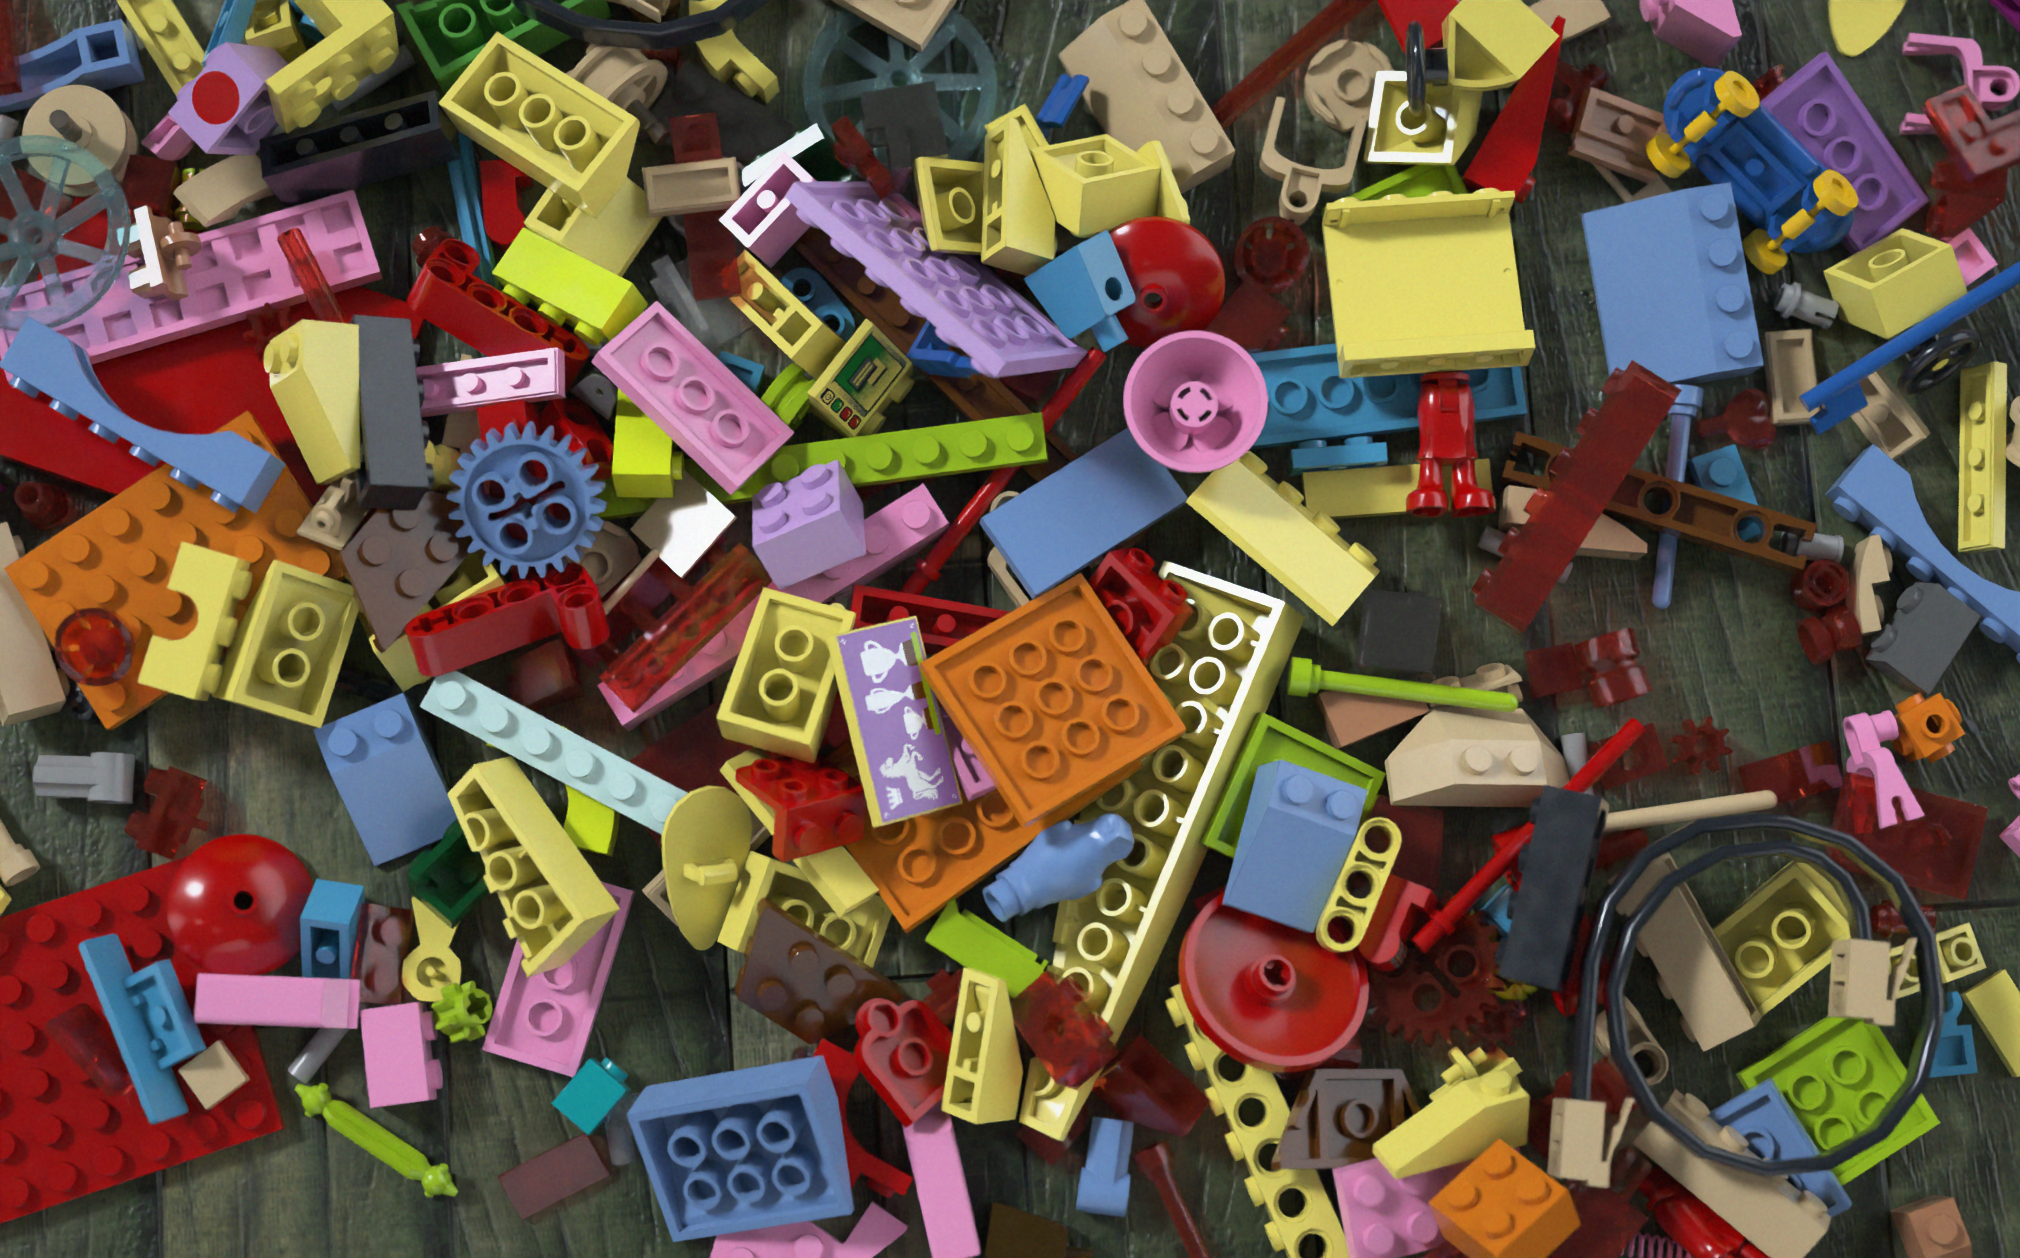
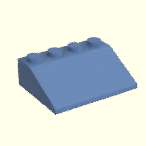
M1731 182L1678 190L1581 215L1613 396L1662 389L1672 384L1688 385L1748 376L1764 365Z
M823 1055L646 1086L627 1113L673 1242L849 1215L854 1210L838 1098Z

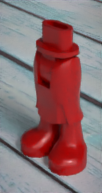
M1463 370L1429 372L1420 377L1421 389L1417 404L1420 448L1416 460L1420 463L1417 489L1409 493L1406 498L1407 514L1435 518L1444 516L1448 512V498L1443 486L1442 466H1451V517L1481 516L1491 514L1496 510L1494 494L1490 490L1479 487L1477 484L1474 463L1478 459L1474 446L1475 405L1473 393L1468 384L1470 376L1465 374Z
M1657 1166L1645 1174L1635 1184V1187L1649 1200L1646 1208L1649 1211L1654 1210L1653 1213L1658 1224L1678 1245L1694 1258H1770L1684 1185L1673 1179L1661 1166Z

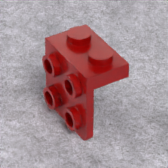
M819 752L815 763L782 756L774 759H759L751 765L736 769L735 781L775 810L772 854L782 862L863 840L866 797L863 785L849 776L846 771L839 769L822 757Z

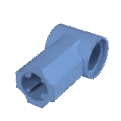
M1092 1116L1086 1166L1081 1168L1076 1211L1125 1217L1130 1187V1174L1127 1173L1131 1153L1134 1122Z

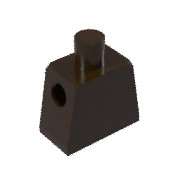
M992 1201L984 1258H1094V1250L1066 1246L1069 1228L1067 1224L1000 1201Z

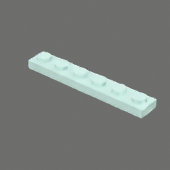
M457 671L436 676L420 705L426 711L661 835L665 820L674 805L688 794Z

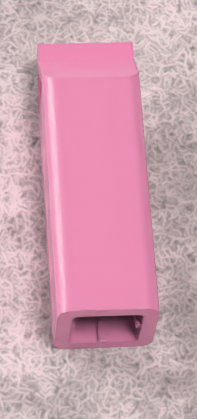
M198 974L195 1023L358 1029L361 980Z
M939 1100L914 1124L907 1128L902 1124L932 1258H967L982 1254V1247L952 1118L949 1113L941 1111L942 1100Z

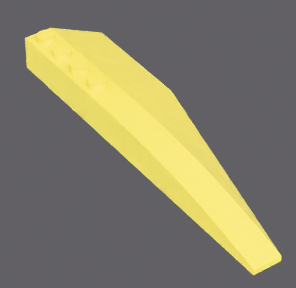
M1165 560L1158 576L1163 581L1168 579L1181 585L1188 594L1185 602L1194 611L1168 646L1159 648L1145 668L1187 729L1179 738L1141 759L1140 761L1143 766L1141 769L1081 810L1079 820H1074V824H1082L1104 814H1119L1131 825L1134 845L1126 858L1111 863L1101 875L1103 883L1096 891L1080 899L1059 902L1052 942L1056 943L1052 966L1048 965L1046 972L1051 977L1045 985L1048 987L1044 1012L1038 1015L1035 1032L1039 1034L1035 1058L1030 1059L1019 1122L1060 1141L1065 1139L1107 1062L1173 929L1208 850V847L1200 844V840L1256 714L1266 713L1305 620L1303 615L1285 601Z

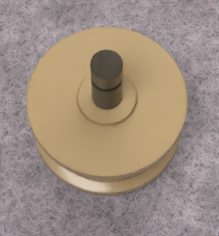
M66 85L46 93L31 107L22 129L23 149L32 167L54 188L73 197H98L113 191L128 178L129 167L132 172L137 161L139 144L132 122L108 95L90 86Z

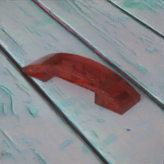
M716 112L669 118L675 164L722 159ZM729 209L683 214L695 302L742 296L733 233L719 221Z

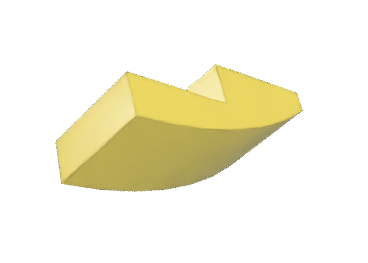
M1964 923L1935 933L1942 983L1953 981L1986 968L1970 923ZM1906 943L1890 948L1888 975L1891 974L1892 967L1899 963ZM1914 950L1906 971L1907 975L1898 988L1896 999L1920 991Z

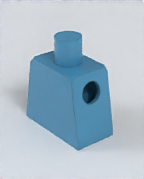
M1108 230L1074 246L1024 278L1028 287L1066 338L1072 339L1091 329L1103 352L1129 339L1115 314L1133 304L1136 296Z

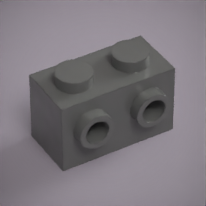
M1915 582L1914 585L1908 587L1897 601L1898 609L1889 623L1882 626V630L1876 632L1871 640L1872 648L1864 660L1904 690L1930 694L1981 616L1940 584Z

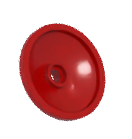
M1160 216L1132 219L1109 231L1136 296L1133 304L1115 314L1129 338L1124 343L1147 349L1156 341L1171 334L1184 331H1205L1219 313L1224 299L1225 272L1217 250L1206 236L1185 222ZM1149 293H1157L1162 298L1157 302H1151L1145 296Z
M234 834L219 837L196 849L177 870L171 882L167 899V917L170 931L184 955L198 967L209 973L266 975L288 963L300 951V917L313 889V882L299 858L288 848L274 840L252 834ZM241 893L248 894L252 898L253 905L247 910H240L234 905L233 900L235 896Z

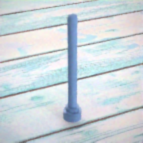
M1672 384L1667 385L1665 390L1664 406L1668 407V416L1672 417L1665 477L1683 483L1691 419L1696 418L1697 410L1702 409L1703 388L1692 385ZM1663 495L1661 514L1669 510V502L1665 495ZM1660 532L1652 603L1658 609H1665L1671 603L1678 538Z

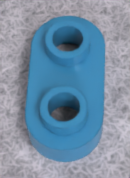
M803 267L789 271L782 278L781 282L793 293L794 288L798 284L804 283L811 287L810 293L805 297H797L824 322L828 319L837 320L840 323V327L835 332L847 343L855 333L853 316L816 271Z

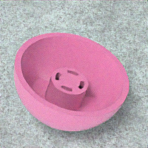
M1206 331L1178 332L1153 343L1135 361L1124 388V413L1134 440L1154 461L1180 472L1205 473L1219 470L1234 463L1256 442L1267 416V388L1256 362L1237 343L1219 334ZM1181 410L1182 413L1188 418V420H1186L1180 412L1178 413V411ZM1206 412L1209 413V415L1206 414L1203 419L1199 420Z

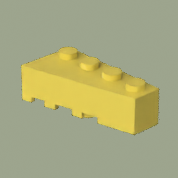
M512 756L475 764L447 793L472 852H480L486 866V875L483 878L490 893L497 892L508 917L503 920L510 939L517 937L526 959L520 962L527 978L563 966L620 910Z

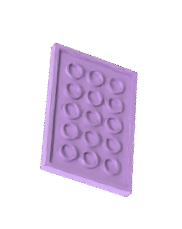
M794 181L785 195V198L798 209L796 214L802 221L814 228H821L832 238L830 243L837 251L845 256L855 257L867 267L865 273L871 280L883 287H890L902 297L900 303L906 310L916 316L928 319L937 327L935 330L937 336L953 347L962 348L972 357L971 364L982 374L995 378L1073 368L1088 353L1075 340L1066 338L1056 324L981 263L974 255L931 252L920 210L887 182Z

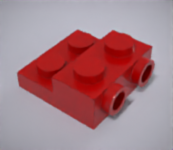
M1128 547L1109 552L1088 581V584L1146 667L1159 648L1168 646L1194 609L1185 602L1188 594L1181 585L1168 579L1163 581L1152 570L1155 563L1146 552Z

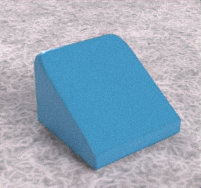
M1511 884L1499 889L1479 910L1480 915L1506 939L1508 938L1512 920L1507 919V906L1510 895L1514 890Z

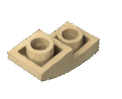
M254 154V156L234 155L226 158L178 186L173 194L195 219L204 227L235 218L244 204L272 196L274 192L263 180L261 160Z
M1880 534L1872 535L1857 543L1851 559L1846 585V618L1850 639L1866 637L1882 630L1880 622L1884 620V608L1880 597L1877 594L1874 595L1873 588L1890 581L1889 573L1892 571V558L1888 547L1882 546Z

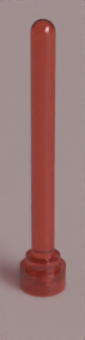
M1167 1139L1156 1142L1134 1153L1132 1158L1139 1173H1145L1148 1181L1154 1180L1189 1257L1211 1258L1171 1173L1175 1169L1171 1161L1175 1156Z

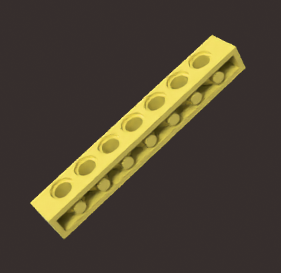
M1180 983L1168 988L1172 998L1165 1000L1167 1010L1176 1027L1184 1024L1191 1042L1184 1045L1194 1070L1197 1072L1204 1069L1211 1085V1087L1204 1090L1206 1098L1216 1117L1221 1114L1225 1116L1231 1132L1225 1134L1224 1138L1234 1160L1244 1159L1251 1177L1244 1179V1183L1255 1207L1264 1204L1271 1222L1264 1225V1228L1275 1252L1283 1249L1287 1258H1302L1298 1249L1301 1239L1308 1234H1318L1323 1242V1251L1318 1258H1349L1345 1234L1316 1169L1266 1171L1259 1164L1258 1154L1260 1149L1268 1143H1276L1278 1145L1290 1115L1289 1108L1273 1073L1243 1064V1073L1237 1080L1229 1082L1223 1079L1219 1074L1218 1064L1226 1053L1213 1044L1199 1029L1185 1003ZM1247 1098L1257 1099L1263 1107L1262 1119L1253 1126L1244 1125L1238 1116L1239 1106ZM1289 1188H1296L1302 1194L1303 1206L1297 1214L1286 1216L1279 1209V1197L1283 1191Z

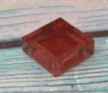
M1572 642L1526 651L1523 654L1534 699L1573 692L1583 688Z

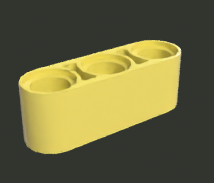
M1382 817L1372 818L1358 826L1356 837L1315 927L1316 939L1328 951L1338 953L1351 950L1360 943L1365 934L1401 845L1400 830L1389 819ZM1369 828H1380L1387 835L1388 847L1384 853H1373L1365 845V833ZM1352 872H1360L1369 880V893L1363 899L1354 898L1347 891L1346 880ZM1335 916L1343 917L1351 925V937L1344 944L1332 941L1327 932L1328 923Z

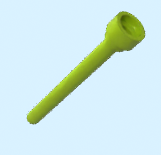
M1292 657L1289 667L1287 695L1307 697L1308 693L1317 694L1318 689L1509 713L1515 711L1519 705L1518 698L1511 693L1321 670V665L1312 664V659Z

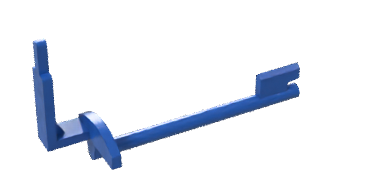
M1061 74L1035 119L1045 139L1051 128H1063L1090 81L1087 76L1078 74L1072 78L1066 74ZM927 319L906 357L927 374L970 378L971 374L980 375L981 372L971 364L972 357H962L953 351H947L950 345L937 336L935 333L937 327Z
M2020 261L1800 395L1799 399L1808 412L1822 405V409L1809 418L1818 436L1868 406V402L1859 384L1861 380L2020 283Z

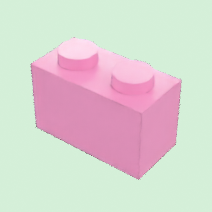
M785 151L775 159L719 219L770 268L810 227V225L797 216L796 211L798 209L785 198V195L794 181L817 182Z
M422 1002L359 1010L370 1108L437 1099L436 1089L442 1088L443 1075L439 1059L433 1060L431 1040H437L434 1011L427 1012V1004Z

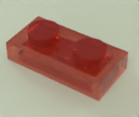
M362 903L351 979L361 980L359 1001L400 1005L403 988V962L408 955L414 910Z

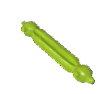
M320 1083L311 1087L298 1084L295 1087V1091L302 1099L306 1116L313 1117L314 1115L322 1114L329 1126L408 1179L422 1181L425 1196L432 1198L434 1195L445 1194L455 1197L459 1192L451 1181L447 1164L441 1163L439 1166L431 1167L422 1153L346 1102L332 1100L331 1094L328 1091L329 1086L326 1083Z

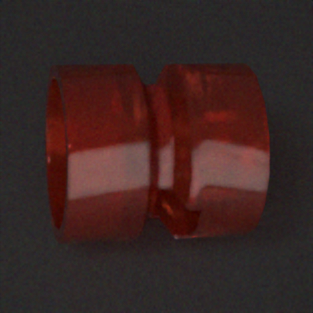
M1634 628L1614 631L1574 645L1582 671L1590 673L1592 677L1586 685L1594 709L1611 706L1654 692L1647 667L1637 663V658L1642 651ZM1612 661L1616 664L1617 669H1611Z

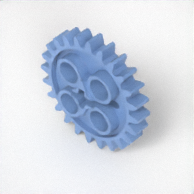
M532 421L526 425L523 434H519L513 422L509 423L505 428L504 438L495 428L490 429L486 434L488 445L476 438L470 445L474 456L463 453L457 461L465 470H454L449 478L453 483L460 486L451 489L447 494L448 500L460 503L459 506L449 513V519L464 521V524L456 532V536L464 537L471 535L474 540L467 549L469 554L482 548L486 551L483 565L487 566L497 558L501 560L500 571L503 575L507 573L512 564L518 565L521 579H525L531 566H535L541 578L547 575L549 563H552L559 572H563L567 566L566 556L578 562L583 556L580 545L591 548L596 538L590 531H600L604 523L601 518L594 514L604 512L607 502L594 498V496L603 491L605 482L591 481L590 479L599 468L598 464L584 466L581 460L585 456L587 449L583 447L575 452L568 449L572 439L570 434L566 435L560 442L553 440L554 426L551 425L542 436L536 434V427ZM538 460L542 462L547 468L548 477L536 478L532 476L527 470L526 461ZM495 480L500 483L505 490V497L494 498L485 491L484 481ZM563 481L565 483L564 488L542 494L533 507L527 502L510 510L505 516L496 520H492L489 517L490 513L513 506L521 494L524 498H530L555 482ZM556 502L565 505L570 511L571 519L563 521L554 518L549 511V504ZM512 522L519 523L527 530L528 539L516 540L511 537L506 525Z

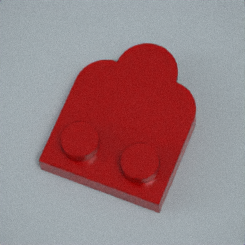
M873 998L862 1004L856 1013L855 1024L861 1038L856 1043L854 1059L861 1073L905 1128H907L943 1098L953 1034L934 1010L922 1001L909 1000L897 1006L892 1001Z

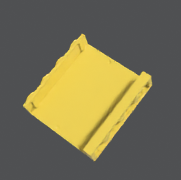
M1483 188L1471 194L1456 195L1449 191H1437L1426 197L1407 198L1402 194H1391L1382 197L1380 200L1367 201L1346 197L1338 199L1334 203L1326 204L1322 229L1340 379L1528 366L1536 347L1533 330H1525L1509 217V212L1515 199L1514 191L1500 192L1496 188Z

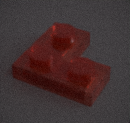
M1968 84L1930 98L1923 106L1922 111L1969 185L2020 164V109L1991 121Z

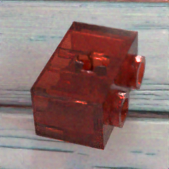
M1046 970L1010 1002L1013 1022L1054 1082L1077 1090L1120 1052L1110 1040L1114 1033L1109 1024L1098 1013L1094 1012L1092 1014L1084 1003L1087 994L1082 986L1070 975L1063 977Z

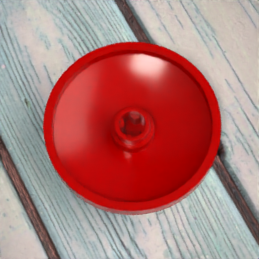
M1225 892L1221 893L1211 900L1192 921L1182 941L1178 967L1181 991L1196 1024L1210 1041L1224 1053L1245 1065L1257 1069L1280 1073L1298 1072L1326 1062L1352 1039L1361 1025L1366 1012L1369 993L1368 974L1359 946L1357 945L1351 950L1338 953L1328 951L1316 939L1315 929L1313 933H1306L1223 905ZM1338 916L1330 920L1327 927L1330 939L1338 944L1347 942L1351 937V932Z

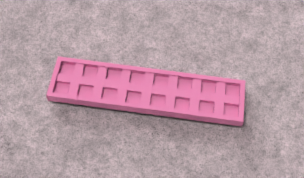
M354 189L198 234L202 248L197 254L190 257L192 267L183 270L188 297L178 301L164 294L144 299L132 292L128 274L131 270L146 265L144 255L136 259L125 255L1 291V360L28 316L85 349L92 365L383 279ZM5 370L7 381L10 383L14 375Z

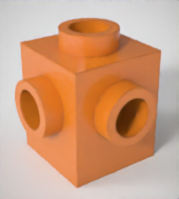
M1918 692L1895 705L1899 712L1894 715L1899 736L1897 739L1890 741L1907 763L1925 757L1929 763H1933L1956 750L1952 742L1965 734L1960 726L1962 718L1956 706L1949 699H1944L1941 693L1924 698L1921 692Z

